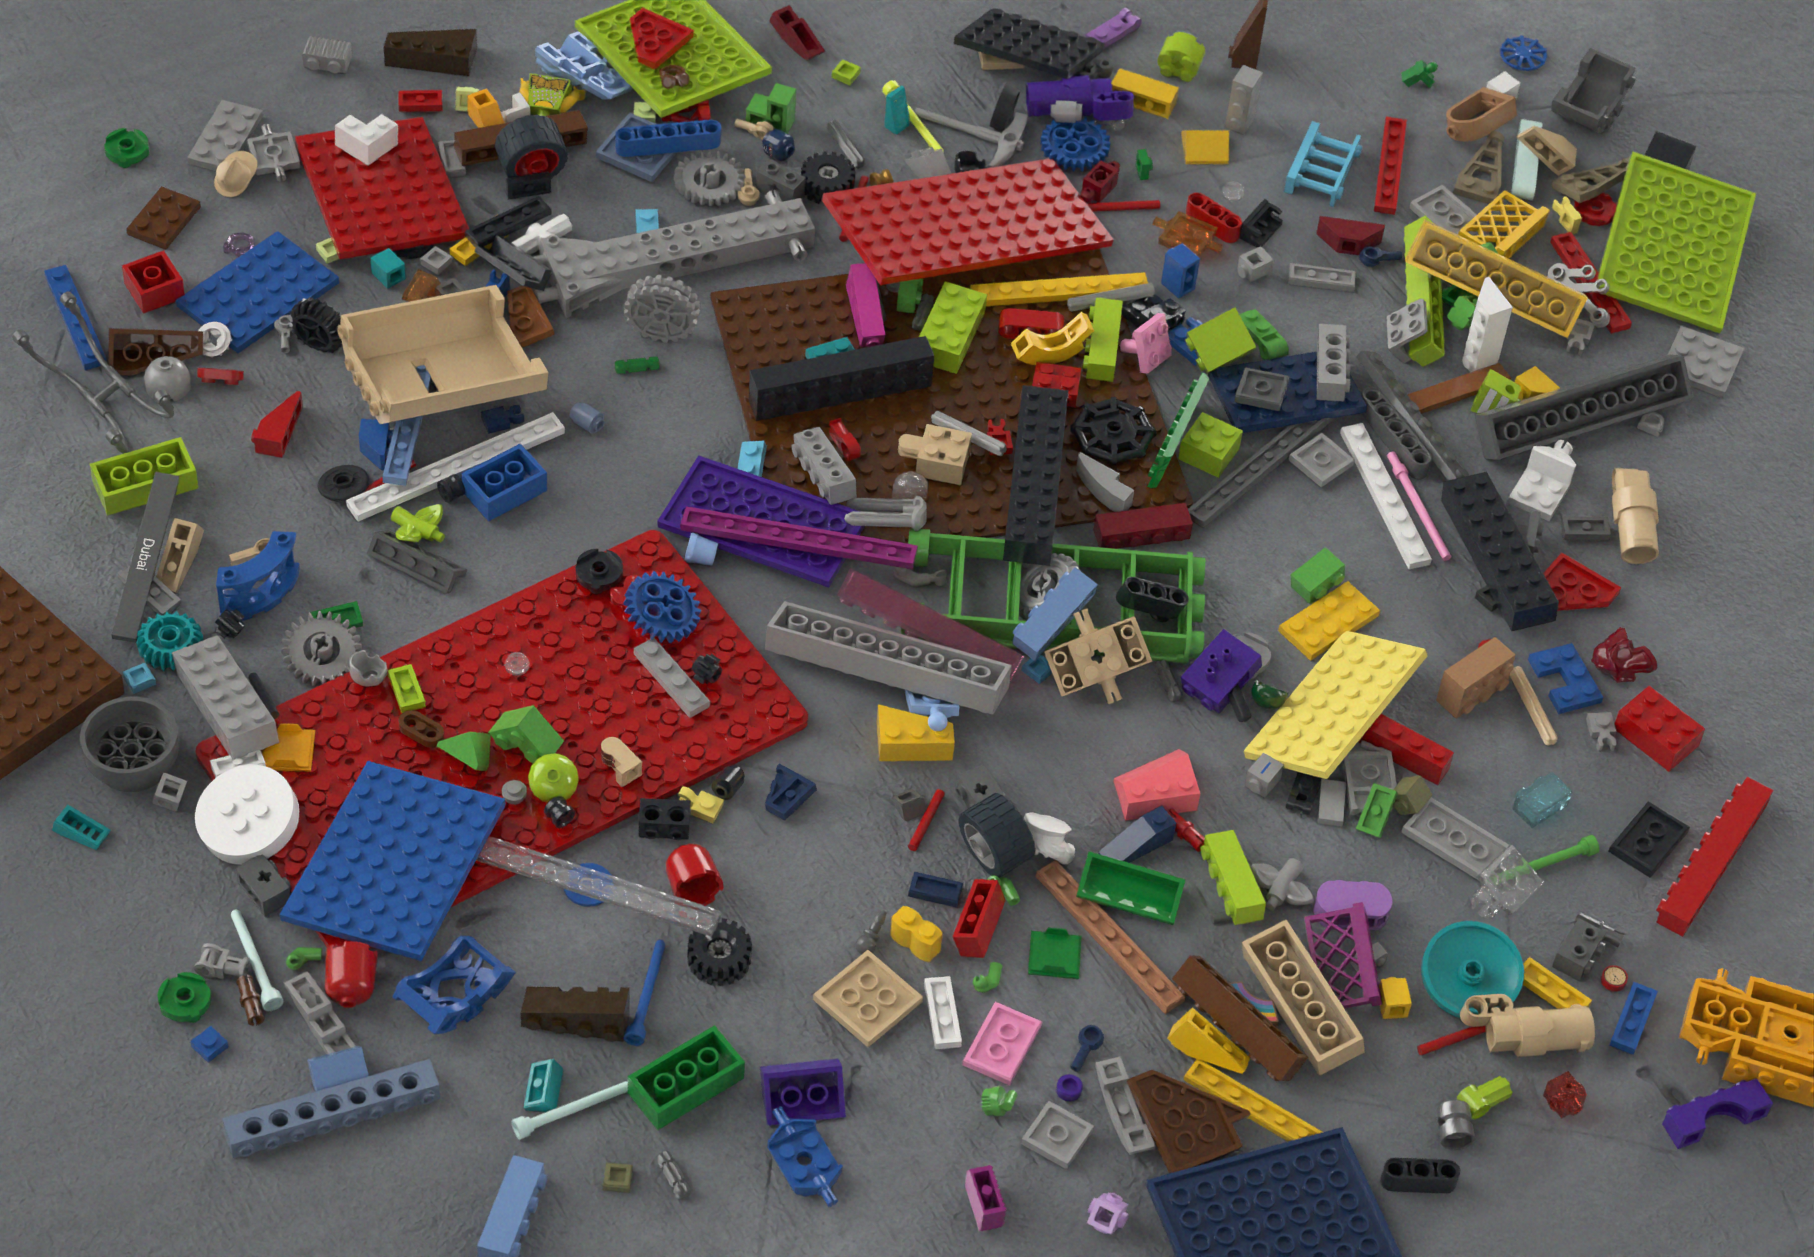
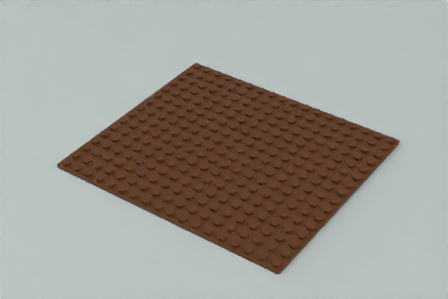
M1100 249L921 278L923 279L922 296L924 294L932 295L934 297V306L945 282L970 289L971 285L1101 276L1109 275ZM849 274L711 292L710 300L750 441H765L767 446L762 471L763 478L826 499L821 496L819 487L812 483L810 474L807 470H803L801 461L798 457L795 458L792 452L794 434L820 427L855 477L857 498L914 499L916 496H921L927 505V520L921 529H930V533L983 538L1006 535L1023 385H1033L1036 365L1018 360L1011 345L1014 339L1004 338L999 334L1000 312L1006 308L1057 312L1064 316L1065 327L1080 312L1087 314L1089 318L1090 308L1071 312L1068 309L1067 301L986 306L985 314L957 374L933 367L931 387L756 421L749 403L750 370L807 359L805 355L807 348L848 337L855 350L866 348L860 347L847 293L846 283ZM878 282L887 320L883 322L885 331L883 344L918 338L921 331L913 330L912 322L916 317L915 314L919 305L916 304L915 313L897 311L898 292H892L887 289L886 284L880 285ZM1122 314L1113 382L1086 378L1087 369H1083L1084 355H1089V352H1085L1086 339L1082 342L1083 350L1069 359L1055 363L1057 365L1081 368L1076 407L1067 406L1055 528L1091 523L1095 521V515L1114 512L1089 491L1076 471L1078 455L1082 453V448L1075 435L1070 432V426L1077 419L1083 404H1092L1111 399V397H1116L1117 400L1136 407L1142 406L1152 427L1156 429L1157 435L1152 439L1146 450V456L1142 459L1134 458L1111 465L1110 462L1091 455L1087 456L1119 473V482L1134 490L1132 506L1128 510L1186 503L1187 508L1193 505V499L1175 452L1158 487H1148L1151 477L1147 475L1153 463L1158 465L1154 461L1168 432L1146 373H1140L1138 354L1124 353L1120 349L1122 340L1132 339L1126 318ZM935 411H940L985 434L988 432V420H992L994 426H999L1000 419H1004L1005 431H1010L1013 453L1002 456L989 455L988 450L971 442L961 485L917 477V459L900 456L898 445L899 439L903 434L923 437L926 424L937 426L932 423L931 416ZM1088 417L1085 422L1091 423L1093 419ZM841 418L848 432H851L860 444V458L849 462L846 461L829 434V429L831 428L829 426L830 421ZM1135 420L1137 425L1141 426L1140 422L1138 420ZM1110 427L1111 431H1118V429L1115 430L1113 427ZM1084 433L1088 441L1092 439L1090 433ZM1137 435L1135 440L1140 444L1143 436ZM1129 447L1117 450V453L1128 451L1131 449ZM848 500L840 502L838 504L846 506ZM865 526L860 536L908 544L909 528L912 527Z

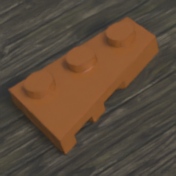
M521 285L507 291L510 329L522 348L555 335L553 327L531 288Z

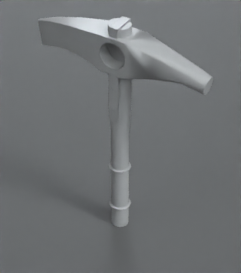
M915 109V114L920 118L998 144V150L987 168L1002 166L1015 155L1017 150H1023L1024 141L1022 139L1027 125V114L1015 112L1013 123L1002 133L981 126H974L954 120L951 117L948 118L929 110Z

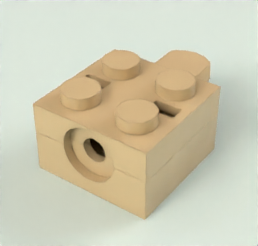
M926 424L923 437L903 434L900 437L898 453L902 457L917 459V477L961 485L970 453L972 433Z

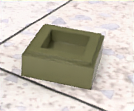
M606 1162L603 1190L630 1193L633 1165Z

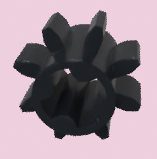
M226 609L215 621L218 625L216 632L224 639L229 635L234 639L245 627V624L242 622L245 616L237 609L232 612Z
M712 654L700 655L692 665V671L696 673L694 679L701 684L716 682L722 673V668L718 665L721 660Z

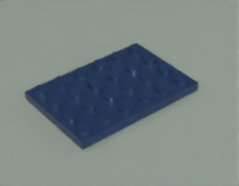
M1317 352L1219 367L1208 374L1231 425L1242 430L1243 433L1307 423L1314 420L1319 421L1324 418L1331 419L1366 413L1367 405L1351 374L1349 378H1346L1350 379L1349 393L1345 392L1344 402L1317 400ZM1245 368L1290 376L1280 411L1235 402V395Z

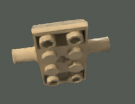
M1088 608L1081 610L1084 621L1079 611L1073 614L1081 632L1080 637L1048 649L1044 653L1062 697L1098 683L1103 688L1107 703L1111 704L1114 702L1111 692H1113L1116 701L1123 699L1115 682L1116 675L1150 663L1152 659L1135 616L1097 629L1094 628ZM1094 650L1104 653V656L1101 658L1102 662L1092 661L1091 656L1094 655Z

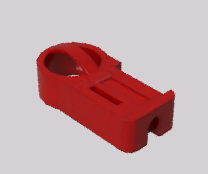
M841 418L830 421L829 426L831 428L829 429V434L846 461L849 462L860 458V444L851 432H848Z

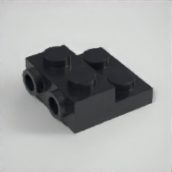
M1154 294L1153 296L1139 298L1123 306L1121 314L1138 328L1157 313L1165 314L1169 331L1183 324L1186 310L1171 298L1163 301Z

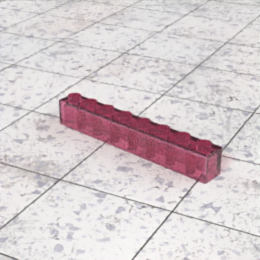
M852 568L849 569L837 593V596L841 597L839 601L849 607H853L855 604L862 608L861 612L871 618L877 615L884 619L883 623L893 629H896L897 626L905 629L904 634L917 639L921 637L931 643L1012 665L1010 682L1024 657L1023 654Z

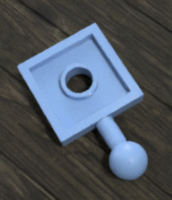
M905 690L909 712L923 716L930 715L928 725L934 731L945 729L948 723L947 718L959 716L960 707L958 704Z

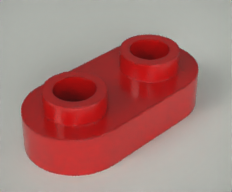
M197 368V377L202 378L201 382L215 383L216 379L225 380L224 384L239 385V381L244 379V371Z

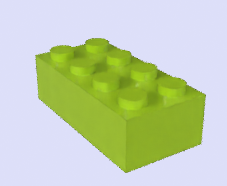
M949 282L944 283L919 336L927 337L934 353L933 367L955 374L958 373L985 314L988 294Z
M181 437L90 463L92 482L107 516L147 504L155 472L179 476L176 495L199 489L195 466Z

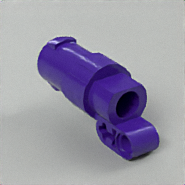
M1089 75L1071 76L1069 79L1062 78V80L1026 83L1028 116L1051 115V106L1056 105V100L1077 101V104H1082V116L1093 114V117L1099 121L1124 120L1133 116V93L1129 91H1112L1110 78L1090 79Z

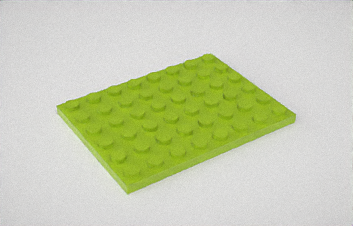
M627 0L575 20V28L594 43L597 51L606 58L608 63L661 118L772 74V67L706 0ZM641 8L650 10L694 30V37L656 70L639 63L637 59L630 18ZM668 65L683 67L690 79L688 85L684 87L676 85L671 89L664 88L661 84L660 69Z
M1632 152L1597 280L1604 279L1609 284V290L1605 295L1720 334L1724 326L1756 193ZM1601 284L1599 289H1603L1605 284Z

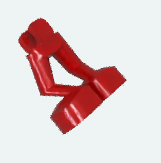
M709 99L661 118L662 122L672 121L679 123L695 121L696 119L698 121L711 120ZM697 108L690 119L678 114L690 112Z

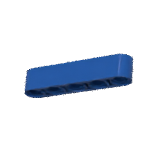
M701 120L624 127L616 131L615 151L619 156L631 157L715 149L721 145L722 126L716 120Z

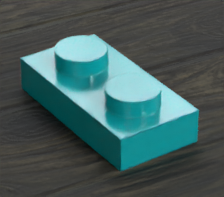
M848 337L807 348L805 355L807 359L855 349Z

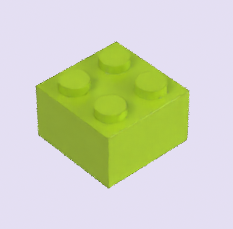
M1202 412L1181 440L1178 459L1219 478L1240 449L1243 431Z

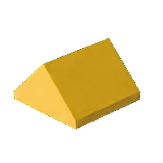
M1185 130L1181 132L1186 164H1228L1229 130Z

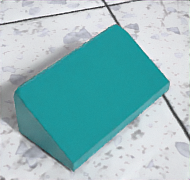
M550 1059L531 1063L524 1102L525 1110L546 1113L557 1108L563 1068L556 1060Z

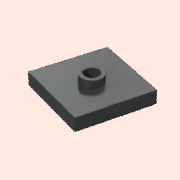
M1245 368L1235 395V402L1280 411L1290 376Z

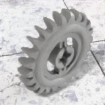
M710 149L708 150L707 157H704L701 150L699 158H696L694 153H691V161L685 156L684 162L680 161L678 167L675 168L674 175L675 187L679 189V193L684 195V198L687 200L692 199L691 202L693 203L700 202L702 206L705 203L708 206H712L713 203L719 206L721 202L727 204L729 199H736L738 191H742L741 187L745 185L744 179L746 178L744 168H741L740 162L735 163V157H732L728 162V154L726 153L721 159L719 150L715 157H712ZM700 173V185L698 186L694 178ZM720 174L723 175V177L726 180L721 187H719Z
M1054 553L1051 555L1050 566L1028 564V568L1021 571L1019 616L1021 618L1029 619L1030 611L1036 605L1041 606L1046 593L1051 588L1055 590L1058 587V582L1065 572L1070 573L1075 567L1080 570L1076 561H1073L1070 556ZM1051 573L1058 574L1057 584L1051 578ZM1031 588L1036 591L1038 598L1031 597Z
M319 610L317 619H314L309 612L307 622L300 616V626L292 622L291 628L294 632L286 630L285 635L288 639H282V644L285 647L281 649V653L286 655L283 657V662L289 664L287 670L290 672L295 671L294 678L303 676V683L312 680V686H316L318 681L322 685L339 676L343 677V674L350 671V657L362 649V644H356L360 641V635L353 636L356 632V627L353 626L348 629V619L341 624L340 614L332 620L330 611L326 618H323ZM312 638L310 642L312 658L309 661L303 649L305 643ZM335 639L340 647L338 657L329 664L319 665L320 662H326L332 657V640Z

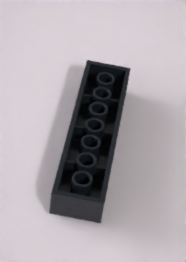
M923 336L750 370L749 403L756 421L931 387L934 353L927 337Z
M1482 472L1443 481L1441 502L1483 580L1488 585L1489 591L1494 600H1496L1497 606L1511 632L1556 621L1559 601L1488 473Z

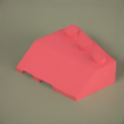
M1180 749L1114 778L1115 788L1125 821L1139 819L1160 806H1163L1168 812L1172 808L1177 813L1197 811L1200 790L1189 755Z

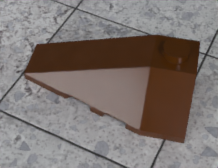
M1268 0L1258 1L1236 35L1234 46H1229L1228 58L1232 59V68L1241 69L1245 65L1256 70Z
M109 328L108 365L112 366L120 375L132 376L145 372L149 364L160 357L169 356L182 361L203 354V331Z

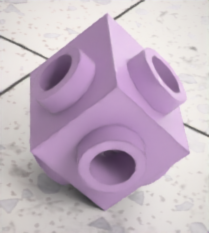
M1104 1193L1097 1199L1094 1198L1088 1209L1090 1216L1087 1223L1094 1226L1099 1232L1112 1234L1119 1227H1124L1129 1216L1125 1212L1128 1204L1122 1202V1197L1114 1193ZM1107 1210L1113 1212L1114 1215L1109 1214Z

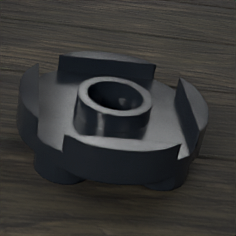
M598 549L587 550L577 559L575 566L576 579L580 585L589 589L591 593L600 594L611 587L617 586L622 581V560L611 550L606 549V552L599 551ZM595 568H604L603 572H595Z

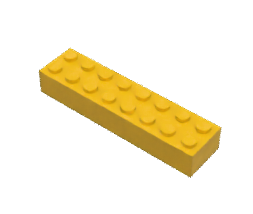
M1425 219L1405 258L1406 263L1476 296L1480 294L1484 279L1490 277L1513 307L1511 312L1568 338L1588 299L1581 292Z

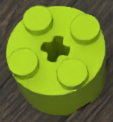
M1175 32L1173 36H1167L1157 59L1160 73L1165 77L1176 76L1185 82L1192 81L1204 58V45L1196 42L1197 38L1185 32Z

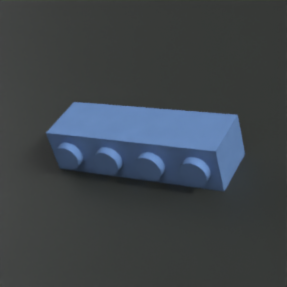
M1076 567L1070 573L1065 572L1058 582V587L1055 590L1051 588L1044 596V602L1041 606L1036 605L1030 611L1029 619L1024 624L1022 622L1019 623L1013 631V645L1034 661L1040 657L1074 619L1073 614L1078 611L1080 612L1096 594L1098 584Z
M513 1155L478 1242V1257H518L521 1249L520 1238L522 1235L526 1236L530 1225L529 1215L530 1213H535L539 1201L537 1197L539 1190H544L547 1182V1175L544 1174V1163Z

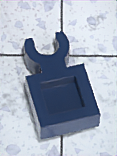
M520 405L511 406L506 411L501 406L481 411V419L488 434L510 429V423H523L524 414H520Z

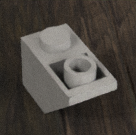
M933 147L924 150L919 149L912 152V157L905 160L906 164L920 179L951 173L942 149L934 150Z

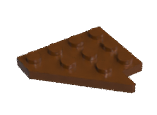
M1153 1069L1127 1080L1128 1086L1169 1174L1203 1165L1243 1147L1233 1123L1251 1115L1250 1111Z

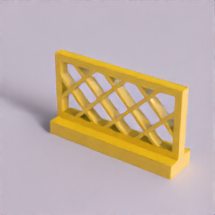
M1504 190L1459 231L1458 235L1478 245L1486 244V242H1495V249L1498 254L1509 259L1545 226L1550 210L1544 206L1538 210ZM1505 199L1512 203V205H1503L1502 201ZM1491 211H1500L1501 215H1492ZM1506 211H1515L1516 215H1507ZM1520 211L1527 212V213H1529V214H1531V215H1530V216L1521 215ZM1479 221H1489L1490 225H1480ZM1494 221H1502L1505 226L1495 225ZM1509 222H1518L1519 226H1510ZM1468 231H1477L1479 236H1473ZM1483 232H1492L1493 236H1484ZM1498 232H1507L1508 236H1499Z

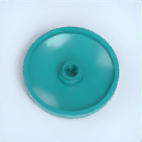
M1462 921L1444 927L1430 940L1422 957L1421 976L1428 995L1436 1005L1450 1015L1460 1018L1461 1009L1471 996L1505 994L1514 1003L1523 985L1524 965L1516 945L1505 933L1486 923ZM1469 1008L1471 1013L1479 1014L1476 1009Z

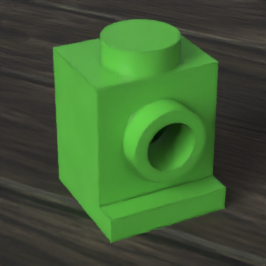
M923 279L900 282L897 311L915 313L916 304L919 305L921 302Z

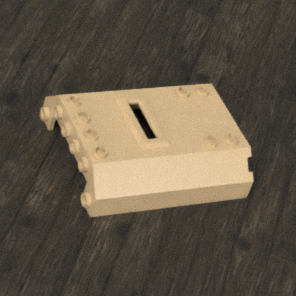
M497 285L341 315L338 334L342 340L346 369L351 371L355 385L361 389L363 400L368 402L372 416L376 417L379 424L547 390L548 371L540 357L531 359L530 363L503 317L505 299ZM425 365L439 392L429 393L416 370L418 366Z

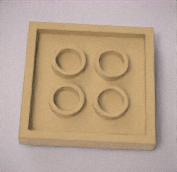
M867 950L814 993L813 1000L864 1045L870 1047L919 1006L923 1001V996Z

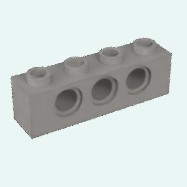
M1319 324L1317 338V400L1344 402L1345 392L1349 393L1350 379H1346L1350 376V364H1346L1350 361V349H1346L1350 347V335H1346V325Z

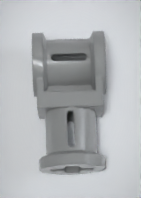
M207 943L202 946L200 960L194 965V971L198 975L205 978L216 977L224 979L225 974L238 977L244 975L246 979L249 972L250 958L230 956V950L222 949L215 944Z

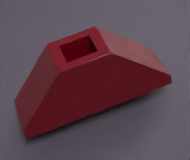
M1320 216L1316 234L1336 253L1358 256L1365 247H1375L1381 244L1385 225Z

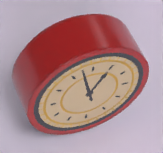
M1619 966L1606 967L1601 976L1602 985L1607 990L1613 992L1623 990L1628 980L1626 971Z

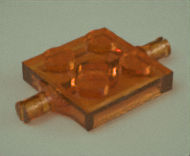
M1180 211L1169 221L1157 216L1153 221V225L1164 229L1158 241V244L1169 249L1175 248L1183 243L1199 258L1207 249H1211L1219 254L1223 249V245L1212 241L1217 234V227Z

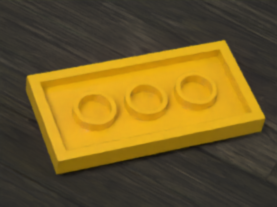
M1347 581L1280 624L1278 631L1311 661L1327 651L1346 631L1356 632L1377 618L1380 614V609Z

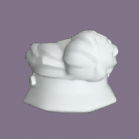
M1036 813L1025 814L1024 821L1028 825L1035 843V855L1042 853L1045 858L1050 857L1058 860L1062 865L1069 864L1075 856V848L1072 844L1066 843L1064 837L1072 829L1064 821L1051 816Z

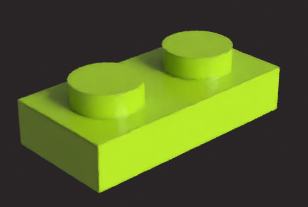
M412 664L388 670V677L401 713L425 708V699Z

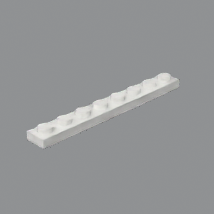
M1363 423L1342 427L1340 434L1408 569L1430 565L1432 559Z

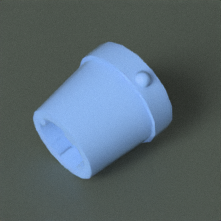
M692 532L684 561L689 564L696 563L713 566L718 543Z

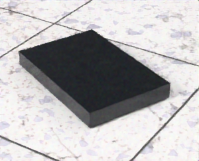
M1648 801L1612 843L1608 852L1651 878L1689 832L1690 827Z

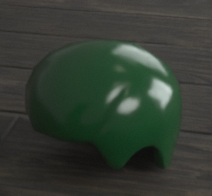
M1255 680L1251 689L1253 700L1264 709L1275 710L1282 707L1288 696V692L1266 685L1258 680Z

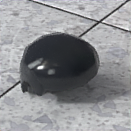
M974 151L958 152L955 156V173L987 168L985 159L979 161L977 153Z

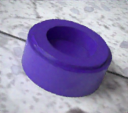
M1071 1074L1060 1077L1056 1086L1057 1095L1062 1100L1068 1102L1079 1099L1083 1090L1082 1081L1077 1076Z

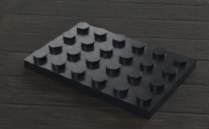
M998 8L989 10L954 36L955 45L1069 79L1103 52L1105 43L1098 41L1094 37H1083L1077 32L1060 30L1057 26H1047L1041 24L1038 20L1024 19L1018 14H1008Z

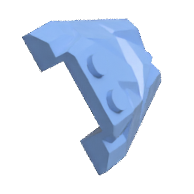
M579 31L569 34L562 47L558 50L548 42L537 46L535 49L536 63L542 67L545 73L558 78L570 79L571 85H581L583 89L602 100L612 99L632 90V87L615 69H610L607 66L609 63L606 58L603 57L601 59L596 54L597 47Z

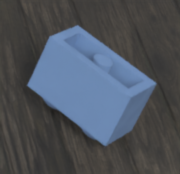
M360 1046L307 1059L315 1091L369 1076L362 1047Z

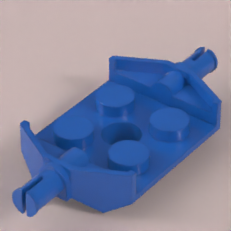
M783 1107L774 1109L772 1113L779 1122V1127L768 1140L767 1147L795 1194L805 1197L817 1194L818 1196L822 1195L828 1207H832V1204L834 1206L838 1200L831 1191V1187L841 1175L843 1166L842 1164L838 1165L818 1132L816 1120L789 1119ZM804 1156L808 1157L812 1162L804 1166L799 1164L797 1160Z

